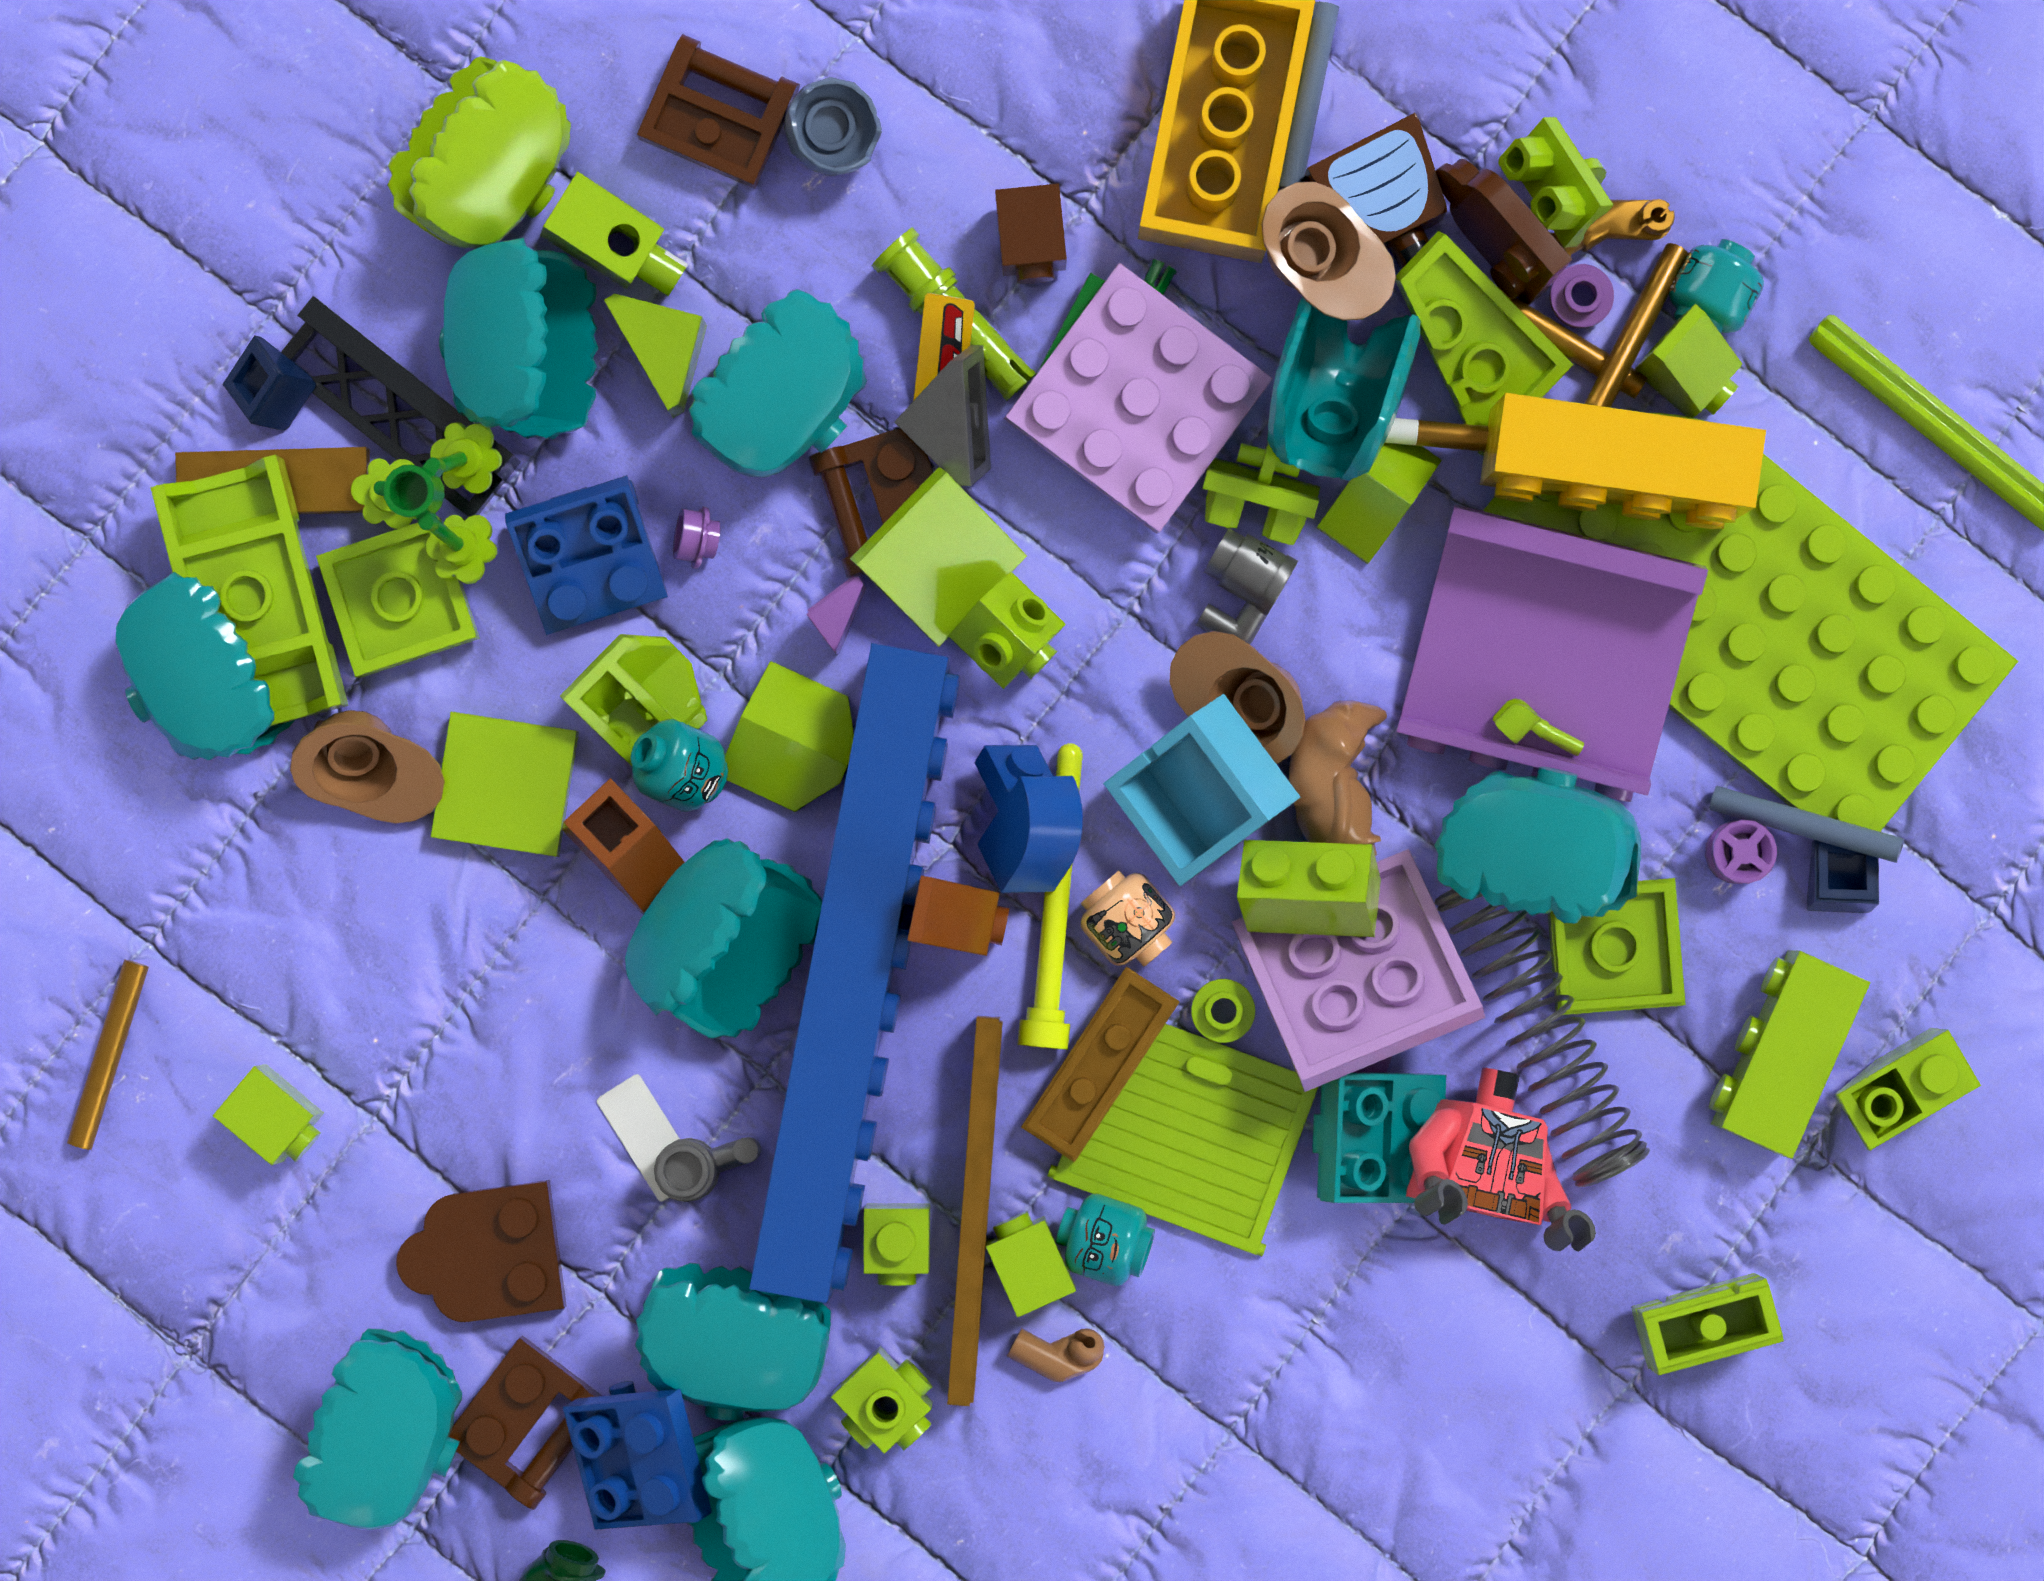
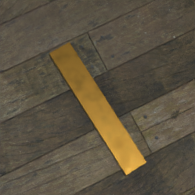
M976 1017L947 1405L970 1406V1403L974 1402L1003 1025L1000 1017Z

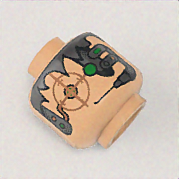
M1118 870L1081 902V905L1087 910L1081 918L1082 930L1113 965H1126L1136 958L1144 967L1172 943L1165 932L1175 920V911L1147 877L1141 873H1133L1125 877Z

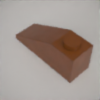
M921 875L908 941L987 956L989 943L1002 946L1010 908L997 906L1000 896L999 892Z

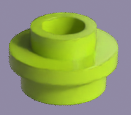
M1216 979L1206 983L1197 991L1192 1001L1191 1016L1195 1027L1204 1037L1215 1042L1227 1043L1238 1040L1249 1031L1255 1018V1004L1249 991L1240 983L1230 979ZM1222 998L1231 1000L1236 1009L1234 1018L1228 1023H1218L1211 1014L1213 1004Z

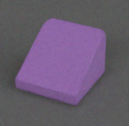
M853 575L807 610L809 612L807 616L836 655L841 651L866 590L864 583L858 576L855 578Z

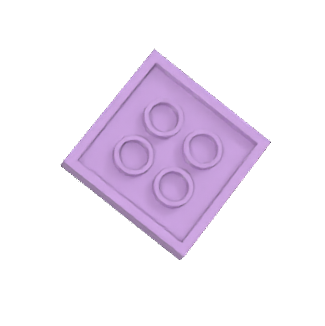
M1119 263L1006 414L1004 420L1157 534L1160 533L1273 378L1123 264Z
M1409 849L1377 862L1381 885L1375 937L1248 932L1243 917L1232 921L1236 936L1305 1092L1485 1018L1480 999Z

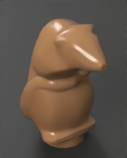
M1354 700L1336 701L1323 712L1314 714L1305 720L1303 737L1294 753L1291 754L1289 782L1301 797L1294 802L1296 821L1301 833L1308 842L1373 845L1375 856H1377L1375 843L1380 842L1381 837L1373 834L1371 831V799L1367 790L1357 780L1358 772L1355 768L1351 767V764L1365 747L1364 738L1368 730L1381 724L1387 718L1386 711L1378 706Z

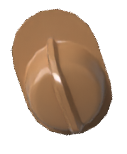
M1296 182L1277 192L1266 206L1261 224L1263 244L1267 250L1268 262L1275 275L1287 286L1296 289L1310 305L1323 315L1348 321L1363 320L1379 312L1392 296L1396 280L1393 258L1383 242L1356 214L1350 204L1330 187L1317 182Z
M1217 631L1197 634L1179 647L1171 662L1169 682L1175 701L1188 717L1224 694L1276 764H1279L1294 753L1303 737L1305 713L1299 686L1287 670L1276 663H1271L1254 647L1233 634Z
M348 710L333 714L326 720H318L313 731L304 736L293 750L290 771L296 786L308 797L375 820L395 824L416 821L431 813L442 799L445 782L440 764L426 749L410 740L393 735L390 728L380 718L365 711Z

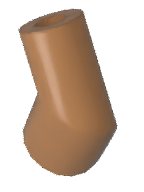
M1021 1328L1007 1357L1053 1382H1064L1095 1369L1102 1361L1105 1346L1101 1335L1089 1328L1080 1329L1052 1343Z

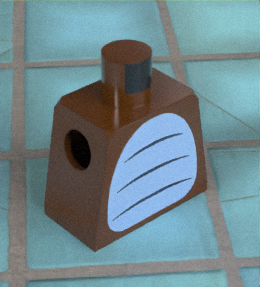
M1416 113L1309 166L1304 175V182H1317L1334 189L1342 196L1356 214L1383 242L1386 249L1390 248L1400 269L1429 241L1424 230L1442 221L1447 213L1446 202Z

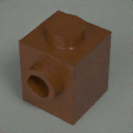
M1059 183L996 189L995 201L1003 276L1016 275L1018 284H1038L1053 281L1055 279L1054 271L1066 270L1067 263Z

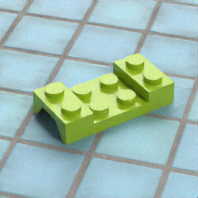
M275 454L264 457L241 469L195 481L166 483L150 487L172 572H176L183 578L197 577L203 586H213L221 600L218 612L225 614L230 621L236 623V633L248 642L247 653L255 659L256 663L254 679L265 680L270 688V706L274 711V721L270 727L349 706L333 644L328 642L297 524L300 518L284 459Z

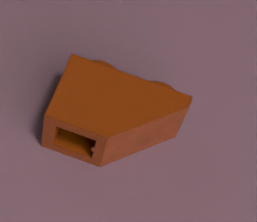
M611 778L563 822L562 831L643 915L674 872L685 863L657 826Z

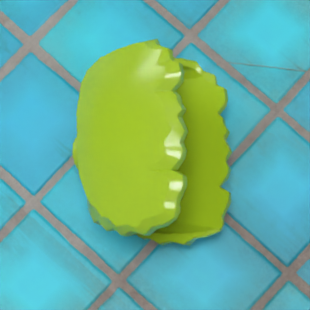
M482 56L473 59L468 67L452 74L449 82L453 91L438 95L434 98L433 107L422 111L419 126L412 128L411 138L408 141L409 150L397 152L388 164L392 176L387 186L394 197V209L442 242L469 249H477L484 245L498 243L523 220L526 214L530 218H534L547 206L555 192V188L549 182L556 173L561 156L569 146L571 123L566 117V105L558 101L556 88L546 84L537 71L525 70L518 64L507 60L497 62Z

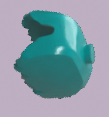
M524 238L484 245L467 252L454 264L448 277L444 299V327L439 335V349L442 358L445 360V368L452 387L453 401L459 414L466 416L470 422H480L484 427L488 428L500 426L509 433L516 432L527 439L541 436L553 440L561 433L573 432L586 425L588 412L596 398V389L588 385L587 381L595 373L597 366L593 357L599 349L594 337L597 326L594 323L593 315L588 311L595 303L597 290L596 284L588 281L586 269L574 264L567 254L547 250H533L526 246Z
M799 289L790 291L783 299L769 303L761 313L763 322L747 326L742 337L733 339L728 353L719 356L718 365L713 372L714 377L702 378L691 392L694 399L689 408L693 420L692 435L719 461L734 472L748 477L766 478L781 473L801 457L812 445L822 453L847 427L839 416L846 410L851 399L865 387L867 382L863 370L864 358L859 353L858 340L851 336L849 322L836 314L831 303L820 302L811 294Z
M1301 297L1295 318L1287 334L1279 366L1276 370L1269 410L1267 441L1281 462L1294 465L1315 476L1340 478L1341 480L1348 481L1370 471L1391 431L1413 366L1421 332V321L1418 316L1412 314L1411 317L1409 315L1396 317L1384 325L1376 326L1366 343L1358 345L1348 339L1347 321L1323 315Z
M173 572L132 600L126 606L116 625L115 642L125 674L132 685L125 689L130 707L140 721L145 723L151 720L153 725L168 739L172 749L179 756H186L193 760L200 757L212 760L217 756L230 758L234 754L250 755L260 746L274 744L278 734L288 729L295 720L270 727L274 721V711L270 706V688L265 680L254 679L256 663L255 659L247 653L248 642L236 633V623L230 621L225 614L218 612L221 603L218 593L213 586H203L197 577L183 578L176 572Z
M1542 766L1539 767L1537 777H1518L1502 771H1495L1484 777L1479 783L1469 787L1466 795L1454 801L1453 811L1443 818L1442 832L1434 845L1438 852L1436 867L1438 881L1444 886L1451 887L1465 899L1474 900L1482 893L1484 899L1489 904L1495 907L1504 905L1509 912L1526 910L1531 916H1535L1540 913L1548 914L1553 911L1558 920L1564 923L1576 924L1582 916L1603 917L1608 910L1619 911L1628 900L1637 896L1641 861V835L1634 816L1622 803L1594 790L1575 786L1577 774Z
M728 838L714 840L689 858L674 872L641 917L627 947L625 956L627 977L633 989L656 1016L662 1011H670L676 1018L708 1038H720L722 1036L736 1038L743 1030L752 1031L761 1017V1005H766L776 998L780 988L791 980L792 969L800 965L803 957L802 945L814 944L822 899L813 890L812 880L798 874L793 866L779 864L771 859H760L759 854L750 851L749 847L741 841L733 842Z
M688 1263L676 1269L666 1267L659 1270L652 1288L643 1303L644 1310L636 1319L639 1334L635 1347L641 1355L639 1365L646 1371L647 1380L658 1391L680 1389L684 1400L695 1405L705 1406V1415L710 1418L743 1419L744 1411L787 1410L802 1403L814 1390L822 1376L829 1342L831 1310L822 1302L749 1289L752 1273L741 1266L731 1271L723 1266L711 1269L706 1274L703 1273L700 1265L697 1263Z
M367 1329L362 1333L360 1341L354 1342L346 1356L334 1366L331 1375L336 1380L335 1385L327 1389L322 1395V1406L313 1413L314 1428L307 1433L309 1454L298 1461L293 1478L300 1484L298 1497L307 1505L311 1516L320 1517L349 1527L375 1530L394 1526L412 1513L428 1487L433 1474L446 1477L460 1444V1441L449 1437L454 1425L455 1411L462 1401V1391L455 1379L453 1370L446 1366L443 1355L434 1353L428 1341L416 1340L404 1329L397 1332L384 1329Z
M757 1416L743 1418L693 1437L703 1474L702 1482L709 1497L712 1513L699 1522L687 1524L693 1527V1544L702 1549L701 1559L708 1566L718 1570L711 1581H836L839 1569L844 1566L846 1551L845 1539L841 1532L839 1510L835 1500L841 1498L842 1491L832 1468L827 1463L820 1464L818 1457L801 1431L786 1420Z

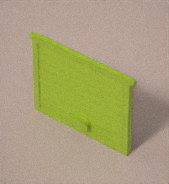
M1165 1024L1077 1160L1073 1162L1064 1155H1061L1058 1166L1051 1164L1047 1177L1092 1194H1101L1140 1207L1150 1216L1262 1257L1266 1245L1261 1243L1318 1087L1305 1092L1295 1071Z

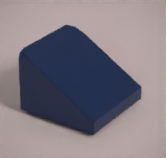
M254 335L222 384L251 424L277 430H286L291 425L316 387V383L308 373L264 338Z
M1813 840L1807 892L1808 911L1869 913L1879 905V858Z

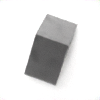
M971 345L953 358L894 422L960 486H972L991 469L983 345Z

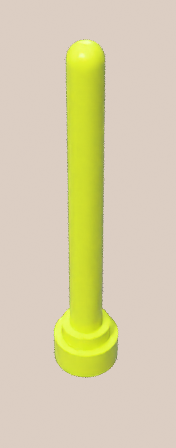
M1067 743L1061 746L1057 754L1055 776H1073L1080 791L1083 753L1078 745ZM1073 863L1054 892H1044L1034 1007H1027L1026 1020H1019L1017 1045L1068 1050L1070 1024L1064 1023L1065 1011L1059 1010Z

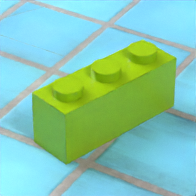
M1788 950L1784 960L1776 957L1769 966L1761 985V992L1768 995L1758 1018L1750 1015L1738 1035L1735 1050L1742 1054L1733 1075L1723 1074L1711 1096L1709 1109L1716 1111L1711 1125L1780 1156L1793 1159L1871 982L1802 951Z

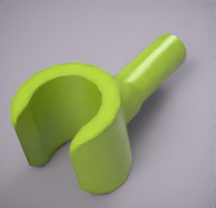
M1514 698L1507 701L1493 716V721L1497 728L1515 744L1532 730L1540 738L1575 756H1578L1584 747V742L1550 725L1548 721L1542 719L1521 699Z

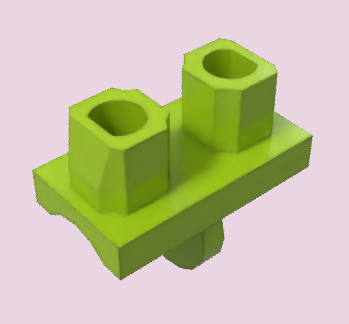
M1543 117L1527 137L1515 139L1499 158L1498 164L1508 180L1522 181L1533 198L1530 201V210L1547 230L1555 232L1564 248L1577 247L1584 239V234L1589 226L1613 207V203L1601 186L1606 177V170L1598 158L1583 159L1557 117Z
M1268 441L1265 449L1241 443L1236 461L1256 466L1260 469L1214 458L1206 470L1202 488L1208 490L1205 521L1226 528H1237L1245 500L1269 507L1262 529V536L1277 542L1294 545L1305 525L1306 518L1314 519L1319 503L1320 486L1273 474L1278 472L1298 478L1300 469L1294 465L1281 462L1279 457L1273 452Z

